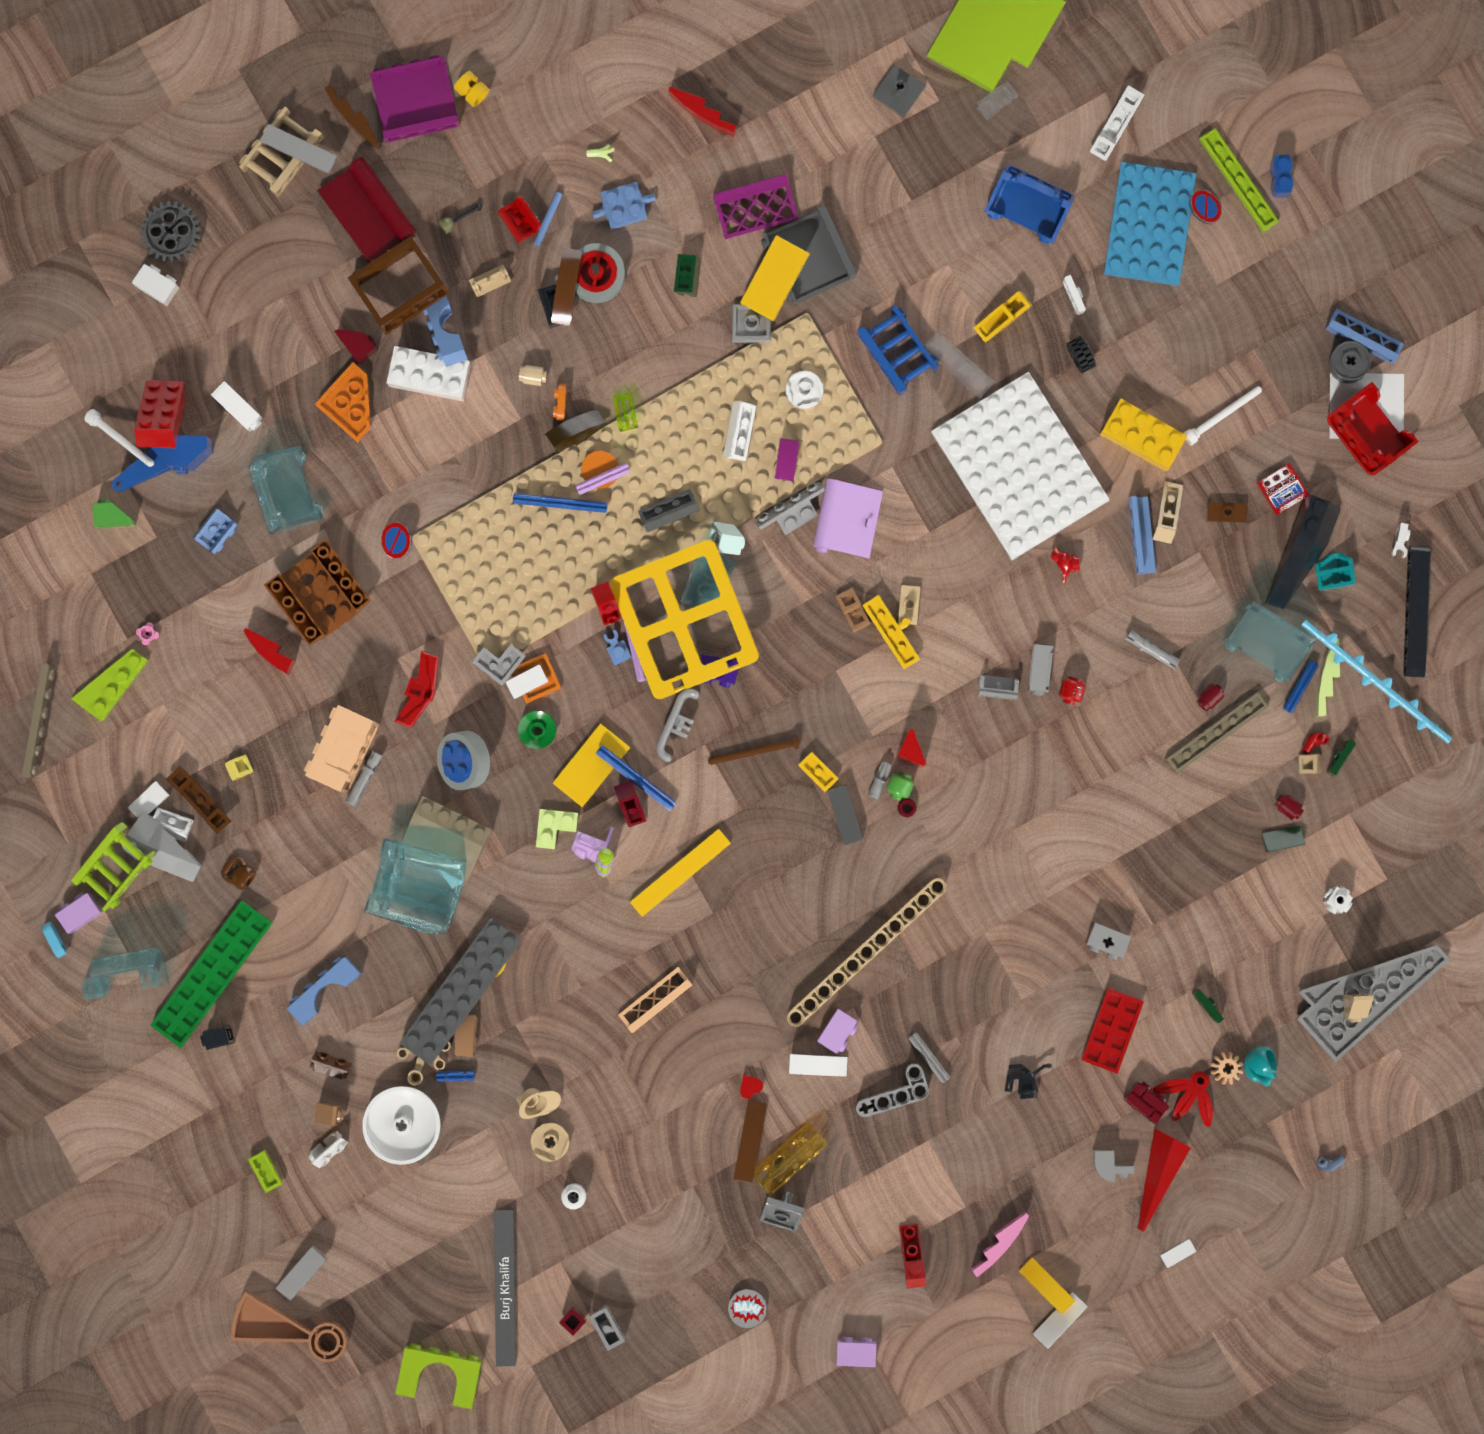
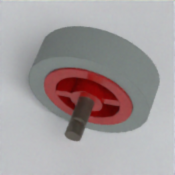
M600 243L588 244L578 249L582 250L583 253L575 294L591 303H603L614 298L622 289L625 281V268L620 255L613 248Z

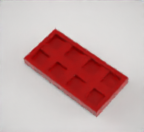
M1107 988L1081 1061L1118 1074L1144 1001Z

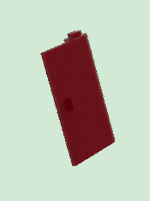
M364 157L353 161L347 171L317 190L368 262L377 259L385 251L397 246L402 240L410 236L412 238L416 236L417 230Z

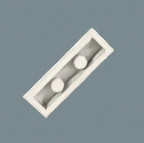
M742 401L733 402L723 454L724 458L746 461L756 405Z
M1073 1292L1070 1296L1075 1302L1063 1314L1055 1309L1033 1333L1047 1349L1088 1307Z

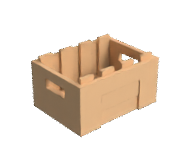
M338 705L337 708L333 707L329 715L331 721L328 726H324L321 736H323L321 743H316L312 752L315 754L313 760H308L304 771H306L305 776L339 792L348 794L380 724Z

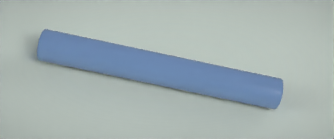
M555 193L541 224L542 227L533 242L534 245L540 247L563 194Z

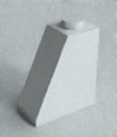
M225 381L211 394L249 432L251 430L255 431L261 425L263 418Z

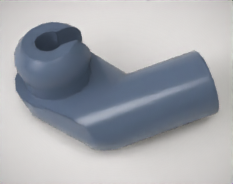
M1341 1154L1333 1160L1321 1157L1317 1160V1167L1323 1171L1334 1172L1346 1163V1160Z

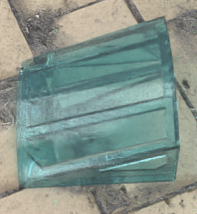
M384 838L379 857H382L373 892L368 895L364 912L431 935L447 933L460 900L465 878L466 859Z

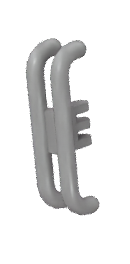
M685 689L680 692L664 726L656 749L659 757L666 762L672 760L671 755L666 753L664 749L670 733L672 732L686 739L688 737L686 733L681 731L684 729L690 732L691 728L685 726V722L693 725L694 721L679 715L687 698L697 699L699 697L697 690Z

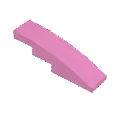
M1026 1212L994 1233L998 1241L983 1251L987 1258L972 1268L976 1277L992 1266L1010 1247L1029 1217Z

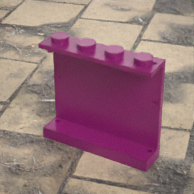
M434 55L424 61L416 59L406 65L402 63L394 64L392 68L388 69L376 68L373 72L369 73L386 143L460 127L444 56Z

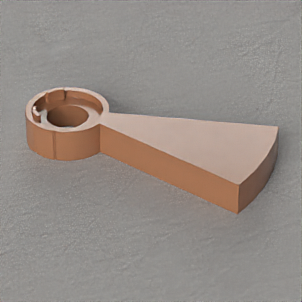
M247 1290L237 1306L232 1323L230 1341L308 1342V1348L316 1359L323 1362H331L344 1354L349 1339L346 1330L339 1323L326 1321L311 1330ZM331 1333L335 1336L337 1345L334 1350L326 1351L320 1346L319 1340L322 1334Z

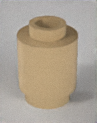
M531 365L520 367L519 381L523 382V384L542 386V383H546L547 371H544V367Z

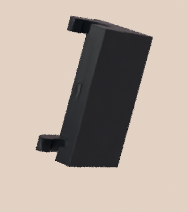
M556 285L538 289L550 329L561 326L551 323Z

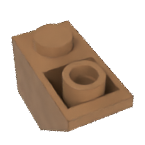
M316 1103L314 1123L330 1126L340 1124L344 1119V1109H341L342 1104Z

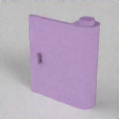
M826 479L813 544L816 551L827 553L828 550H835L869 559L883 491L839 480Z

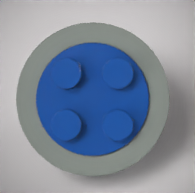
M461 731L448 734L442 739L437 751V764L446 784L455 790H466L478 787L485 782L490 770V756L486 744L479 735L472 731Z

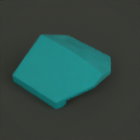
M1341 552L1329 554L1315 565L1319 591L1339 589L1356 584L1353 558Z

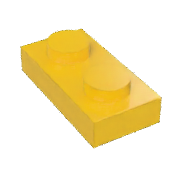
M812 752L798 765L824 792L839 779Z

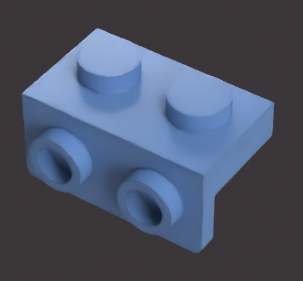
M215 508L193 536V539L215 554L216 551L219 552L224 547V541L227 537H231L235 533L237 523Z

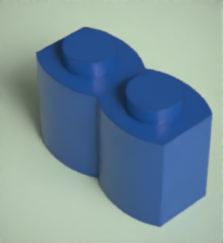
M1275 155L1271 161L1270 174L1273 178L1271 193L1274 198L1288 197L1293 189V178L1290 174L1292 170L1290 155Z

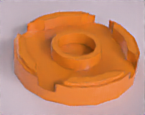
M602 450L594 451L588 454L582 462V477L586 481L619 466L618 462L609 452ZM617 479L612 480L606 484H603L597 487L596 489L608 488Z

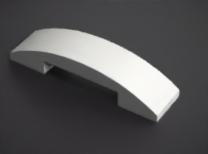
M1128 85L1092 146L1090 153L1104 161L1108 159L1142 101L1143 93Z

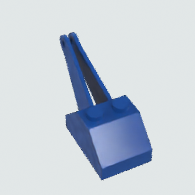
M178 435L175 448L151 447L145 452L154 461L152 467L147 466L138 458L112 481V487L117 492H123L170 470L175 471L176 474H188V471H194L213 454L214 442L208 436Z

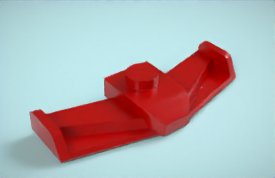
M421 650L418 679L410 678L404 695L411 698L394 720L395 723L412 728L428 704L433 701L436 694L438 656Z

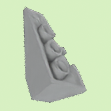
M142 812L126 838L145 856L152 851L156 852L152 858L154 862L150 866L194 882L202 865L187 849H183L178 844L177 839L163 828L164 825L160 821ZM123 845L121 846V852L138 860Z

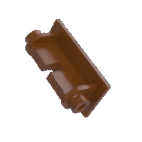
M315 1052L311 1058L310 1068L326 1074L327 1070L331 1069L329 1076L342 1080L343 1078L347 1079L352 1063L347 1062L343 1058L329 1056L325 1052Z

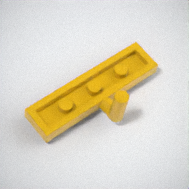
M880 595L862 605L904 670L920 660V657L902 631L911 624L910 618H904L901 622L897 623Z

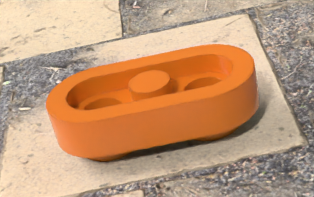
M559 383V386L555 387L554 390L557 406L553 407V417H557V421L565 422L567 384Z

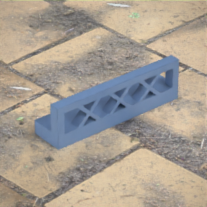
M1337 308L1325 330L1346 341L1361 343L1367 348L1369 353L1392 365L1397 361L1399 352L1404 345L1400 341ZM1337 315L1345 319L1346 326L1334 321ZM1355 325L1360 326L1363 334L1361 335L1351 330V327ZM1368 335H1377L1380 343L1378 344L1370 340ZM1392 343L1398 347L1393 352L1386 348L1384 344Z
M1131 496L1128 499L1136 575L1155 573L1156 567L1148 496Z

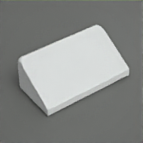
M158 807L153 818L164 825L163 828L170 835H173L177 840L186 842L194 820Z

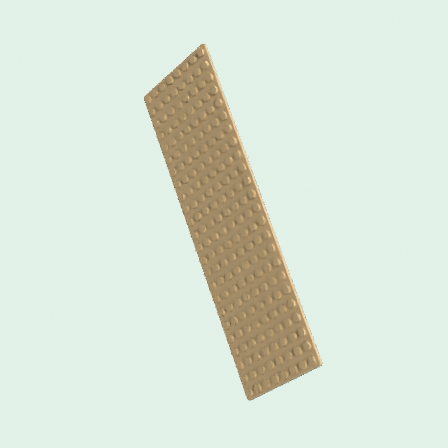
M805 313L771 332V342H754L605 426L576 446L574 444L566 448L561 453L552 456L412 536V541L476 654L478 655L482 648L485 647L496 657L500 658L510 644L521 650L597 607L592 596L591 587L607 581L610 585L611 579L618 575L708 540L712 522L734 524L735 527H738L803 490L809 484L819 481L882 444V440L808 313ZM799 371H810L817 375L823 383L821 400L816 406L809 409L795 407L786 396V384L789 378ZM734 401L756 405L746 461L723 457ZM780 438L799 441L794 481L774 478ZM602 450L613 455L618 465L628 464L630 473L617 478L608 488H594L583 494L578 493L576 485L585 481L582 477L581 466L588 454ZM691 489L699 507L698 512L653 531L646 532L638 513L639 510ZM514 493L600 501L606 502L608 507L607 512L602 513L514 504L513 495Z

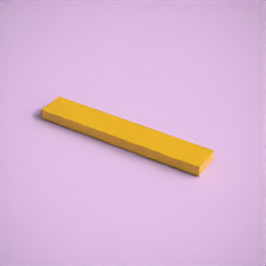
M719 829L716 830L630 901V903L643 917L731 843Z

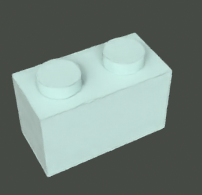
M712 522L708 540L716 543L720 553L740 555L741 549L745 545V539L735 525Z

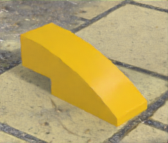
M1018 291L977 324L974 330L986 343L1033 305L1021 291Z
M1033 1257L1019 1270L1061 1314L1075 1302Z

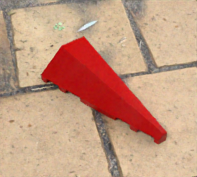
M1156 1128L1153 1130L1150 1158L1147 1166L1139 1224L1137 1226V1229L1143 1232L1191 1147Z

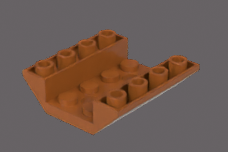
M326 539L311 549L309 555L282 575L277 574L264 584L308 646L328 637L359 614L371 602L370 598ZM306 574L313 575L314 580L311 584L303 582ZM330 604L336 607V612L333 615L326 613V607Z

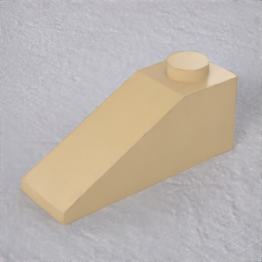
M1164 482L1152 540L1172 543L1177 529L1183 485Z
M1343 995L1344 1018L1350 1019V1022H1362V1018H1368L1373 995Z

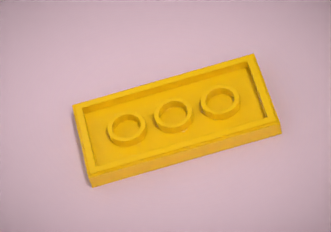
M776 235L740 303L774 321L810 253Z
M601 723L553 782L556 787L581 807L587 803L614 769L596 754L600 746H605L620 759L630 749L626 743Z

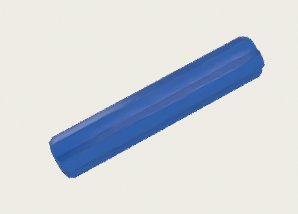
M1308 662L1287 699L1283 709L1288 713L1294 711L1319 667L1316 662Z

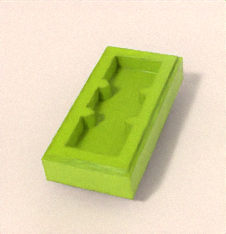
M266 1149L248 1158L265 1193L283 1184Z

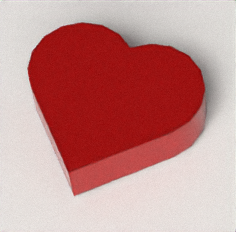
M743 1075L740 1087V1094L743 1098H752L754 1093L762 1091L763 1082L761 1079Z

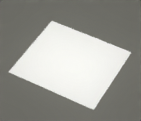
M1330 372V413L1369 383L1373 382L1381 395L1380 399L1376 402L1398 432L1404 430V374L1366 373L1361 380L1345 384L1336 380ZM1330 427L1329 439H1339Z

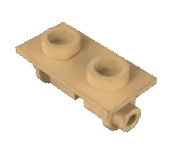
M501 265L470 279L469 282L476 297H479L510 283L511 280L504 265Z

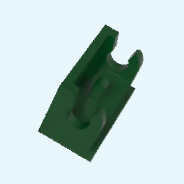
M678 254L674 292L681 296L687 294L691 297H697L701 259L697 255Z

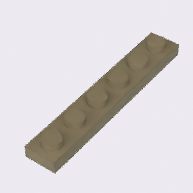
M41 664L22 777L33 779L38 771L36 760L37 756H40L42 749L39 743L40 738H43L45 732L43 721L48 715L47 699L50 700L52 689L49 687L50 682L54 680L55 670L50 664Z

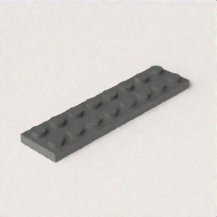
M490 918L400 1041V1044L431 1066L522 940L493 918Z

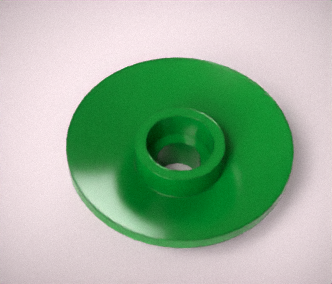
M533 711L521 719L518 726V735L527 747L543 749L549 746L555 739L556 724L547 713ZM536 727L541 728L540 734L534 733Z

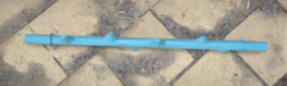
M1306 619L1301 623V626L1315 636V639L1320 640L1335 653L1334 663L1338 664L1346 661L1363 675L1361 683L1363 686L1373 683L1390 697L1388 705L1390 708L1400 705L1417 719L1416 729L1421 730L1427 727L1431 733H1435L1447 744L1452 740V737L1439 728L1438 724L1433 723L1418 711L1419 701L1417 699L1407 702L1391 689L1392 679L1390 677L1380 680L1363 666V655L1353 658L1336 644V633L1326 636L1322 633V630H1318Z

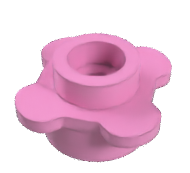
M150 622L136 630V634L142 639V644L148 645L153 639L159 638V633L154 630V625Z

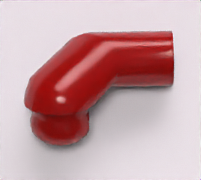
M1324 732L1310 734L1302 750L1310 754L1314 745L1327 744L1329 736Z

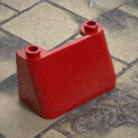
M1373 382L1369 383L1327 416L1329 426L1363 470L1372 476L1392 464L1419 442L1414 434L1408 430L1398 432L1376 403L1381 397L1380 391Z

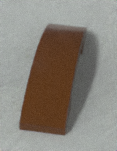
M563 249L553 304L552 324L571 325L582 250Z
M181 766L166 778L203 817L204 821L217 835L232 822L210 795Z

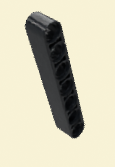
M1410 545L1408 548L1404 677L1424 678L1426 673L1430 575L1429 546Z

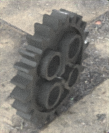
M167 200L166 206L160 202V208L153 205V212L147 210L149 217H142L146 223L139 225L144 229L139 234L145 236L140 241L147 243L144 249H150L149 254L151 256L156 253L155 258L157 260L162 257L164 263L167 262L168 258L172 263H174L175 258L181 262V256L183 255L188 259L187 252L195 253L192 247H199L195 241L202 239L197 235V233L202 232V229L197 227L201 223L199 220L194 221L198 216L196 214L191 215L193 211L191 208L185 210L186 205L184 203L179 207L177 201L174 202L173 206L169 200ZM168 215H174L172 222H166ZM188 227L187 234L180 235L181 228ZM161 229V234L154 237V230ZM169 229L174 231L172 235L167 232ZM170 241L176 242L173 249H167V244Z

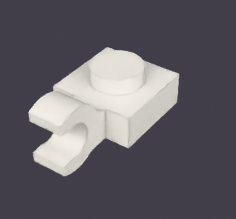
M1400 523L1397 525L1394 548L1391 551L1392 556L1396 555L1397 550L1402 551V558L1407 556V549L1404 547V543L1408 541L1410 536L1409 524Z

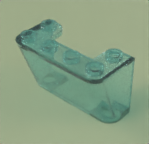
M151 948L92 961L89 964L82 985L84 1001L107 996L111 990L110 976L139 971L142 989L168 985L169 980L163 952L157 948ZM146 973H147V977H148V980H149L150 983H147V982L145 981V974H146Z

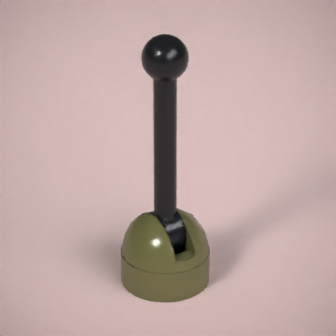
M477 203L474 208L455 219L446 217L439 220L444 233H450L454 229L455 222L475 211H480L482 205Z

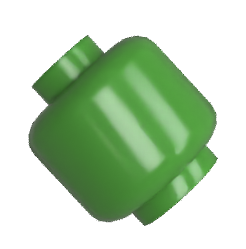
M900 771L893 773L886 788L891 793L890 797L900 801L902 798H908L914 786V781L911 779L912 776Z

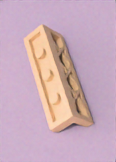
M677 967L618 1016L625 1023L629 1031L633 1033L691 987L692 983L681 969ZM678 972L684 982L679 986L670 985L671 977ZM669 979L668 985H663ZM660 986L668 987L667 996L664 998L655 997L656 989ZM654 991L653 997H648ZM643 999H653L652 1008L641 1010V1001ZM639 1003L638 1009H632ZM628 1011H638L637 1020L630 1024L624 1015Z

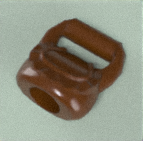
M232 856L221 870V875L229 884H233L239 890H245L255 878L256 870L251 865H248L242 857ZM238 861L240 865L237 866V869L231 877H227L235 863Z

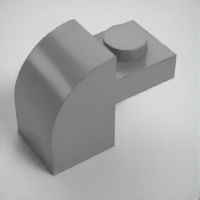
M1093 1150L1094 1168L1105 1180L1115 1182V1174H1118L1119 1178H1128L1129 1174H1134L1133 1165H1115L1114 1150Z

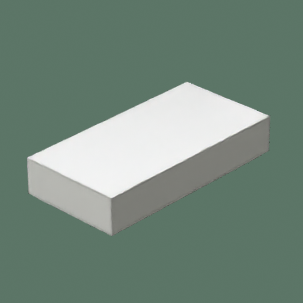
M539 664L506 681V684L513 698L516 699L549 681Z
M155 781L128 809L137 818H139L142 812L150 815L169 794Z

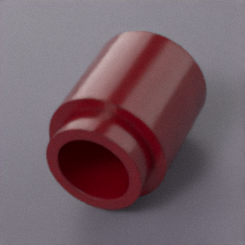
M1211 683L1198 696L1196 702L1206 712L1209 709L1212 710L1225 697L1223 695L1224 690L1217 683L1215 685Z
M1282 793L1274 804L1277 810L1290 820L1294 818L1299 819L1304 812L1302 809L1303 804L1289 794L1285 795Z

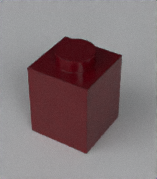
M572 1306L560 1319L559 1323L574 1336L586 1323L587 1318Z

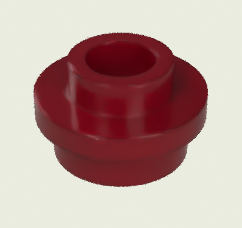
M909 798L902 799L897 806L898 813L903 817L913 816L917 809L916 803ZM905 804L910 805V811H904L903 806Z

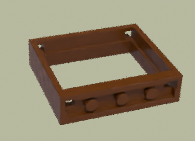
M412 236L402 240L397 246L385 251L383 255L370 261L368 265L355 271L348 277V280L385 335L449 294L446 286ZM414 251L435 283L381 318L360 286Z

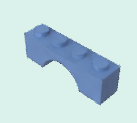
M445 296L423 312L425 316H429V319L426 320L429 330L434 331V334L431 335L435 346H439V349L436 350L439 361L443 360L447 367L468 359L459 334H450L443 330L445 321L453 315L448 298Z
M341 956L332 963L334 967L329 971L325 969L317 976L319 980L315 984L311 982L303 989L305 993L300 997L296 995L288 1002L290 1006L287 1010L302 1026L319 1013L317 997L325 986L335 983L348 987L362 974L347 956L343 959Z

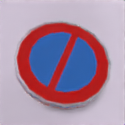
M1202 189L1192 193L1189 198V207L1192 214L1204 224L1211 225L1218 222L1222 216V207L1215 195Z
M397 521L390 522L382 530L380 540L383 552L392 559L406 557L411 551L413 544L410 529L404 523Z

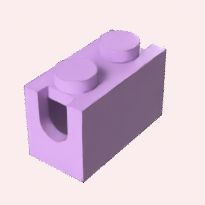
M82 892L74 897L75 901L70 905L66 903L58 908L59 912L55 916L67 934L74 933L103 913L91 893L85 894Z
M837 1008L817 1042L836 1054L838 1051L843 1052L848 1044L845 1040L849 1034L851 1036L854 1035L858 1028L856 1025L858 1021Z
M841 1337V1340H837L836 1365L876 1367V1341H872V1338L867 1337L861 1338V1341L853 1340V1337Z

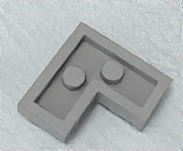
M512 644L509 645L500 658L483 647L472 663L502 686L526 655Z

